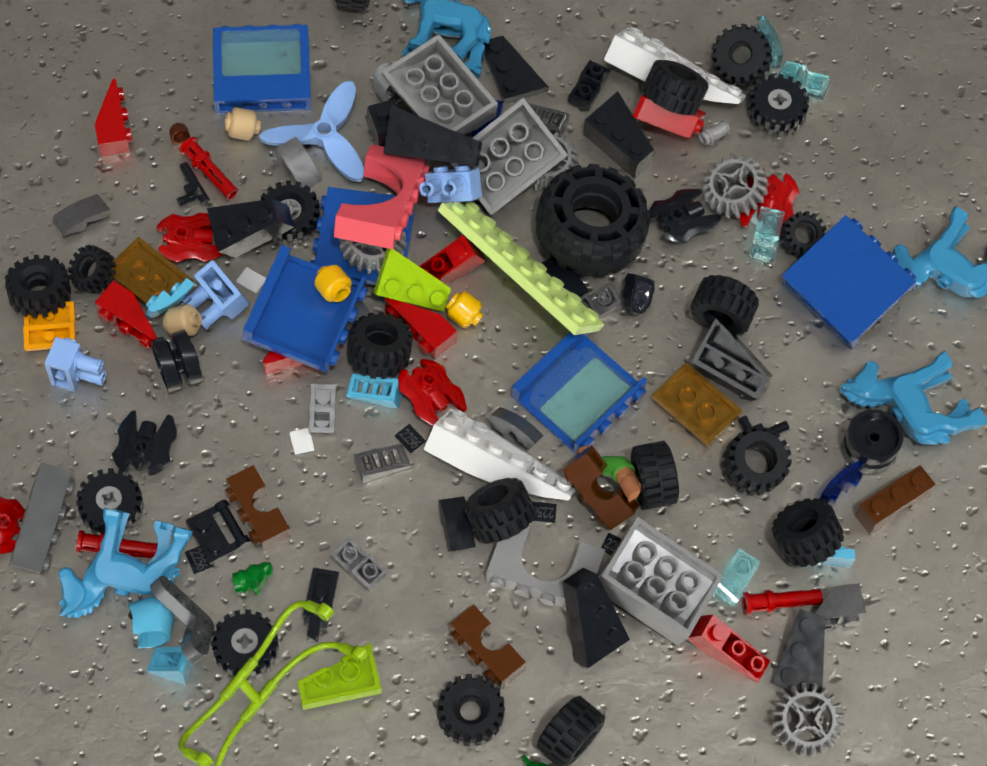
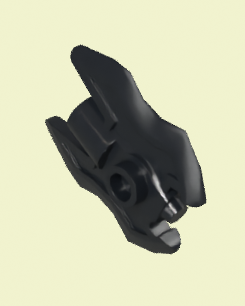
M701 189L678 190L672 197L666 200L654 201L650 208V221H655L659 218L660 229L666 231L662 238L680 243H686L692 236L698 233H709L719 223L721 215L703 216L705 210L701 202H693L701 195Z
M135 410L131 411L121 422L117 430L119 442L117 448L111 454L116 466L124 472L129 470V464H132L136 470H142L150 466L148 467L149 475H154L165 468L171 462L169 455L170 446L177 438V429L173 416L167 415L157 433V425L151 421H143L139 431H137V414Z

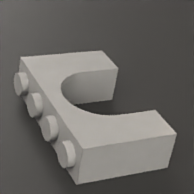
M531 525L519 534L507 540L497 542L486 572L485 582H488L494 588H507L513 590L518 596L525 598L531 596L539 599L545 605L553 606L555 604L564 607L565 610L566 605L562 581L583 567L598 575L605 554V549L580 542L570 571L560 579L543 581L528 573L522 562V555L530 535Z

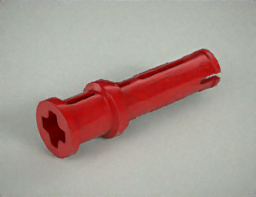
M190 137L181 144L179 152L182 155H186L191 160L192 166L197 170H201L227 200H232L236 197L239 189L211 160V154L202 149L196 137Z
M79 530L76 553L81 554L82 551L98 553L101 549L105 533L95 535ZM122 539L119 552L133 557L152 559L157 551L158 543Z
M820 588L773 593L770 590L756 594L742 593V608L745 615L761 611L772 613L775 609L814 606L823 603V594Z

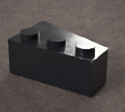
M617 91L585 119L583 135L635 179L651 165L654 149Z
M274 199L207 208L218 252L234 258L294 228L289 206Z
M583 567L562 581L566 611L570 617L571 629L569 631L570 637L573 638L574 661L588 669L625 644L630 638L598 575Z

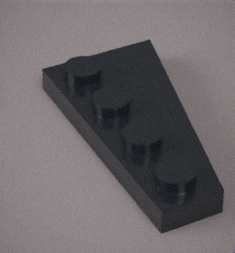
M391 105L384 154L479 166L482 142Z

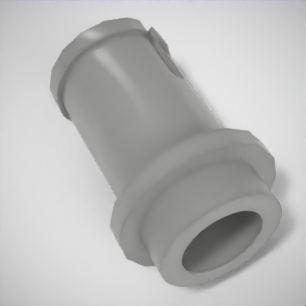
M722 120L710 128H703L698 134L699 140L704 146H711L715 140L730 134V127L726 121Z

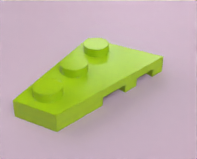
M387 248L373 293L378 296L444 312L451 288L396 250Z
M371 642L362 647L369 654L362 664L346 655L341 658L340 662L330 667L325 666L298 681L303 710L382 694Z

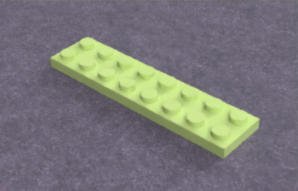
M471 201L441 204L438 212L571 333L579 335L601 330L605 323L598 318L599 315L582 304L581 298L578 295L563 288L564 283L560 279L551 277L546 273L547 268L542 263L531 258L529 251L518 246L510 234L501 231L492 218L480 212L477 204Z

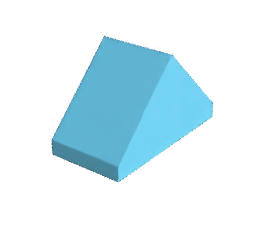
M156 647L146 671L150 674L186 685L194 663L186 658L181 647Z

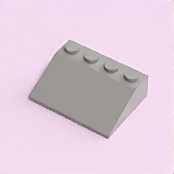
M439 34L381 71L383 77L415 115L464 135L475 131L496 117L497 101Z
M524 98L472 138L482 142L479 166H470V168H479L482 197L479 198V201L492 216L569 156ZM451 163L454 168L455 166L460 165Z
M639 517L635 518L598 574L612 602L677 646L690 636L724 576Z

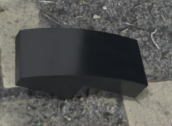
M589 60L580 74L579 81L569 94L567 102L589 111L603 88L611 69Z
M549 258L542 262L547 268L546 273L551 277L560 279L564 283L563 288L579 297L586 293L588 294L587 287L573 270L569 268L564 270L556 264V259Z
M465 497L438 500L442 526L445 525L448 551L476 547L473 528L464 511L466 507Z

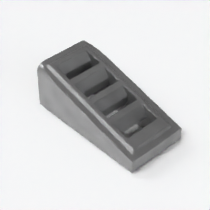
M528 103L535 113L541 116L542 122L545 119L549 120L547 124H544L552 135L557 131L558 137L561 138L569 123L570 114Z
M403 443L364 451L354 455V462L363 483L411 468ZM394 453H399L401 463L396 462ZM385 456H389L392 465H387ZM376 459L380 460L382 467H377ZM367 462L371 463L372 469L368 470L366 466Z

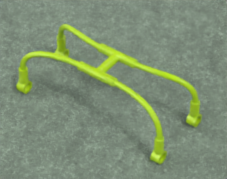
M311 600L294 602L281 614L253 658H249L227 687H225L220 694L221 697L184 732L178 743L180 752L183 753L185 758L196 763L198 766H211L214 763L213 759L206 753L186 748L185 743L240 688L252 702L240 715V720L228 735L218 754L215 766H222L224 757L240 729L252 719L277 688V683L301 660L317 651L329 648L339 649L341 653L352 657L360 664L365 661L369 654L358 645L354 647L345 642H324L314 645L287 663L258 693L248 682L247 678L258 665L259 659L287 617L300 607H304L305 610L318 615L324 621H329L335 613L325 603L318 604Z

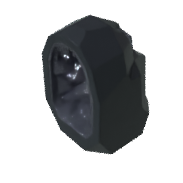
M627 273L624 279L625 287L622 296L624 298V308L628 314L639 315L644 313L651 304L655 290V281L640 275Z

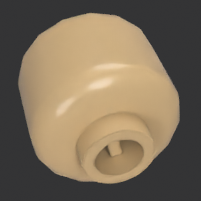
M234 107L231 112L226 113L224 130L227 131L228 136L231 138L249 141L254 134L259 133L261 120H257L256 112L253 110Z
M190 304L173 306L167 310L163 317V327L170 336L172 333L182 329L186 330L189 337L194 336L198 333L202 323L201 314Z

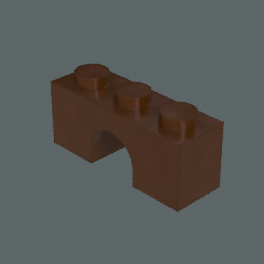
M591 445L568 461L563 471L566 480L571 485H575L580 492L582 500L596 512L599 522L606 525L609 530H612L634 515L639 504L635 499L629 502L621 487L615 491H606L600 487L597 477L603 473L607 464Z
M254 465L226 478V496L230 503L235 502L238 506L237 515L242 524L247 523L251 529L248 534L255 546L259 544L264 552L291 538L290 528L278 507L268 512H261L254 508V504L259 499L267 496L266 486Z
M919 465L862 502L854 516L869 535H872L890 523L892 518L908 506L911 509L930 497L936 484L922 466Z
M473 604L450 623L449 637L457 647L462 646L467 652L468 660L474 666L479 665L485 672L483 673L487 681L490 679L493 681V686L496 684L502 690L525 671L526 661L509 643L495 651L483 646L481 640L490 632L491 623Z

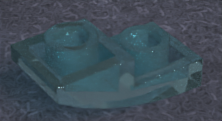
M760 16L758 25L754 27L764 33L771 46L773 60L770 63V67L780 68L783 58L780 40L767 18Z
M789 61L784 62L779 73L784 74L783 78L787 80L789 76L793 77L794 83L797 81L802 83L800 89L806 88V96L823 100L831 84L830 76L809 72L807 65Z
M761 206L749 258L774 262L785 214L784 211Z
M738 548L725 568L724 576L714 594L734 607L761 562Z

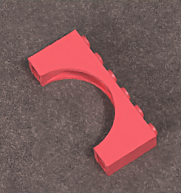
M371 144L365 157L364 177L386 184L397 193V196L388 201L372 205L342 203L335 218L334 237L393 249L396 241H401L403 228L407 227L409 216L413 214L414 204L418 203L420 195L419 186L425 182V173L430 172L427 160L384 154L383 146Z

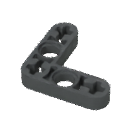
M160 576L150 585V589L153 595L186 625L181 650L188 660L198 663L208 654L214 623L170 579Z

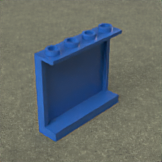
M328 187L327 196L322 195L320 209L324 210L323 217H318L317 231L320 232L319 238L314 239L313 253H316V257L310 263L320 267L338 265L350 279L360 282L363 276L366 277L365 284L376 285L379 275L376 270H372L370 275L367 273V269H363L359 273L357 265L351 268L349 260L345 261L343 259L339 238L334 237L335 218L342 203L372 205L388 201L396 195ZM415 204L413 214L409 216L407 227L403 228V232L406 234V249L404 250L406 258H408Z
M845 215L782 275V279L789 289L853 349L859 343V338L911 289L914 291L917 285L915 281L916 276L908 268L903 269L898 265L899 261L890 251L886 253L880 248L881 243L873 235L868 236L863 231L864 228L855 218L851 220Z
M281 245L244 326L242 340L327 373L330 365L335 366L338 361L340 352L337 349L339 344L344 345L347 340L349 330H346L349 322L354 323L359 309H356L358 301L363 302L368 290V288L364 287L366 277L362 276L360 282L350 279L352 282L351 291L345 300L341 302H328L314 285L317 272L322 267L290 255L291 248Z

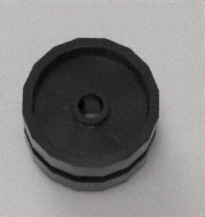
M185 329L172 333L171 342L173 350H171L167 339L163 336L150 341L159 372L168 393L182 388L183 383L180 372H182L185 381L189 385L203 381L196 350Z
M881 410L860 412L851 420L842 441V454L847 463L864 474L881 473L894 463L903 443V430L899 422L887 412Z

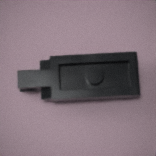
M313 567L306 601L311 600L318 604L325 603L333 608L339 572ZM304 608L303 625L309 626L307 641L318 642L320 629H327L330 619L329 621H324L318 615Z

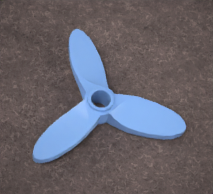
M352 81L341 83L333 91L324 105L320 120L317 122L271 128L259 135V140L262 143L272 146H280L296 136L302 145L312 144L323 147L329 161L343 176L354 182H361L364 178V167L357 152L338 133V130L348 119L355 102L356 88Z

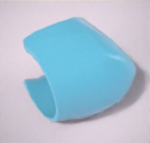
M155 596L146 597L128 604L130 611L128 617L133 620V634L138 635V648H154L162 646L170 640L175 615Z

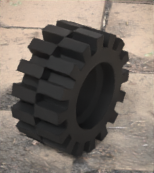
M802 211L793 214L783 223L784 226L780 228L782 234L779 236V239L784 240L781 245L783 248L787 246L788 250L786 252L788 254L793 252V257L797 258L800 255L802 257L826 234L824 233L827 229L826 225L821 226L823 220L821 218L816 220L817 215L815 213L810 216V211H805L803 214ZM803 226L810 231L811 240L809 243H802L796 238L795 230L797 227Z
M85 245V248L81 247L78 249L79 254L76 252L73 254L75 257L74 261L70 259L69 264L72 267L68 268V272L72 274L68 276L72 280L71 283L76 287L90 293H95V291L100 293L102 288L106 289L108 287V281H113L110 277L111 274L115 275L116 270L112 269L116 267V262L113 261L114 257L109 252L94 245ZM96 261V268L92 275L88 277V270Z

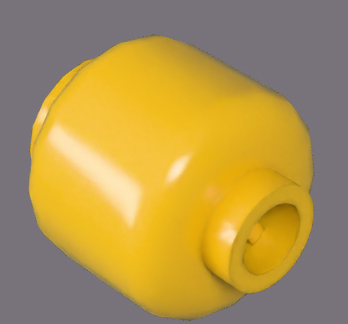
M329 265L319 269L314 285L326 301L341 302L349 296L352 282L340 266Z
M463 291L460 294L456 292L445 307L448 310L447 317L461 328H467L470 324L476 326L483 316L480 312L482 302L467 291Z

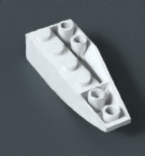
M634 27L626 28L614 36L604 58V61L643 81H646L651 67L656 60L674 61L693 69L708 82L709 88L703 100L740 104L746 97L745 94L741 93L742 90L740 88L726 84L717 76L708 73L663 46L664 43L656 38L649 39L643 35L641 30Z
M450 409L434 424L423 449L460 470L489 483L504 478H517L523 482L528 494L569 501L577 490L575 485H571L566 478H563L495 431L489 429L487 424L468 418L460 410Z

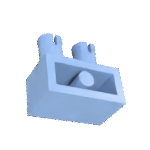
M447 165L435 166L433 171L425 173L426 182L421 183L419 186L421 195L427 196L428 203L473 201L482 197L479 168H470L468 165H457L455 169H448Z
M213 260L194 275L199 282V287L182 300L184 304H190L197 309L208 298L213 299V304L201 313V324L206 330L223 315H227L232 320L250 305V302Z
M55 337L44 363L51 385L73 392L76 391L81 380L103 386L107 375L106 371L102 370L104 366L103 360L84 355L80 344L71 338L61 339Z

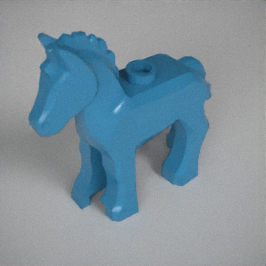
M402 0L407 4L421 2L419 30L417 35L409 40L408 45L402 51V57L429 41L433 34L461 38L451 49L461 61L465 59L466 54L470 51L469 60L465 62V65L477 79L480 78L481 62L485 55L483 43H489L492 38L489 34L492 31L487 17L483 16L475 7L463 4L457 0Z
M955 206L952 209L948 219V228L942 233L941 237L924 251L920 252L914 260L910 256L907 247L902 244L896 245L892 253L898 259V265L903 269L908 268L914 273L917 287H920L930 277L935 279L937 284L943 289H950L963 297L981 298L987 295V259L983 264L974 265L955 249L956 245L970 229V226L965 224L969 215L959 207Z
M946 351L941 352L926 367L920 368L915 372L901 374L878 381L877 375L879 366L876 362L869 361L854 379H847V383L841 384L842 388L839 389V392L846 396L850 402H855V405H860L861 408L866 406L870 408L881 407L887 404L891 408V415L900 423L905 433L923 445H938V442L946 445V443L951 441L949 434L957 435L962 431L980 429V427L987 425V418L981 408L978 407L971 412L965 398L958 402L957 408L949 415L932 412L925 391L950 382L953 378L947 371L952 368L953 364Z
M103 507L105 535L101 543V549L90 562L83 579L81 580L77 577L72 568L63 567L59 571L58 577L61 582L63 599L58 602L62 606L59 616L67 615L68 618H81L82 615L91 614L95 607H99L108 586L115 588L114 593L129 596L130 592L153 595L150 585L160 576L167 577L175 584L173 580L180 576L179 571L181 570V568L175 567V565L179 563L181 552L191 538L193 531L174 526L171 523L155 520L154 530L158 539L157 551L149 562L144 563L135 557L119 552L130 513ZM173 534V541L170 545L171 535Z

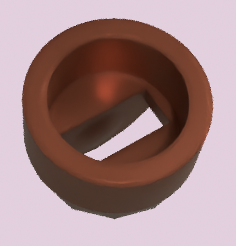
M175 123L170 127L169 135L173 143L182 144L190 138L185 124Z

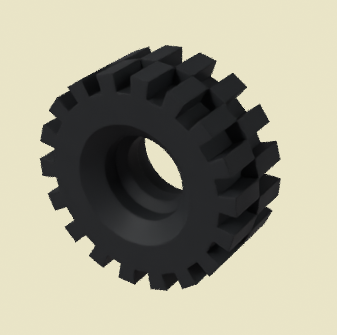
M736 24L731 25L732 29L727 30L725 28L722 31L723 35H718L715 38L717 42L712 45L713 53H711V59L717 73L725 82H730L738 87V84H741L742 87H748V83L754 85L757 79L765 77L764 73L766 71L769 72L771 68L770 63L773 60L771 55L772 49L764 33L761 30L758 31L756 27L752 25L748 27L747 24H741V27H737ZM740 46L747 47L751 52L750 59L743 64L736 63L733 60V52Z
M33 255L34 259L29 260L27 256L23 258V263L15 262V269L10 267L8 275H5V286L11 307L13 306L14 311L17 313L21 311L22 316L25 317L31 314L32 318H37L38 314H42L44 318L48 317V312H52L54 315L58 312V307L63 309L66 306L65 301L69 302L71 287L67 269H65L63 263L59 264V260L55 257L50 260L48 255H44L43 258H39V255ZM38 285L47 286L46 288L38 291L30 290L31 288Z
M466 674L465 679H462L460 675L455 678L454 683L449 681L446 684V689H442L440 699L438 700L437 719H439L440 728L445 730L444 734L447 738L451 736L453 737V742L458 744L459 741H462L464 746L470 747V743H475V746H479L483 740L486 743L490 741L493 734L496 736L503 723L505 701L503 696H500L501 691L498 686L496 688L493 687V681L488 679L485 682L481 675H478L476 679L472 678V674ZM470 701L477 703L481 708L479 718L472 721L464 719L460 713L461 706Z

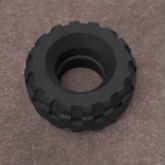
M589 164L587 167L577 165L567 169L566 173L561 172L550 180L547 188H544L537 207L535 231L537 239L543 245L542 249L550 259L557 260L556 264L564 270L569 268L576 271V275L584 277L587 274H595V277H602L608 275L609 271L616 273L626 268L631 260H635L640 254L648 234L650 210H647V200L640 188H635L636 184L629 176H622L617 169L612 167L606 169L599 167V164ZM582 207L595 208L607 213L614 223L602 227L591 226L579 220L573 211Z

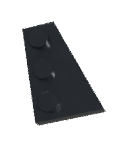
M504 36L490 39L489 43H483L485 46L484 56L503 104L548 92V85Z
M803 609L799 610L773 678V684L788 690L795 686L798 692H801L802 683H806L807 691H810L812 684L815 683L817 684L816 692L820 693L823 688L825 618Z

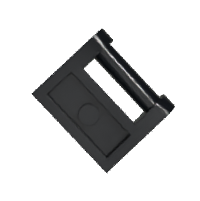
M226 499L217 502L213 507L186 520L188 529L193 531L192 536L210 566L246 549L252 543L248 535L243 534L230 511L231 506ZM222 516L236 540L235 542L228 543L214 518Z

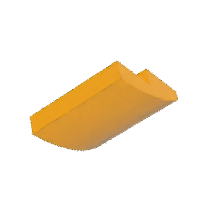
M74 301L65 302L66 306L63 309L58 307V312L54 315L52 312H48V317L43 318L42 314H38L37 318H32L31 314H28L27 317L24 316L25 352L50 350L55 337L61 339L71 338L76 341Z

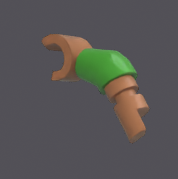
M583 446L579 448L577 454L581 453L589 446ZM603 456L602 458L606 462L607 467L601 475L613 478L615 482L619 483L629 502L636 499L641 491V484L635 475L633 464L624 456Z

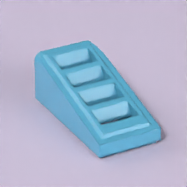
M352 373L346 394L347 398L389 408H399L402 393L399 391L397 378L387 377V379H381V377H376L374 379L370 378V375L364 376ZM360 382H363L361 392H357ZM370 384L373 385L371 394L368 393ZM380 387H383L382 394L378 395Z

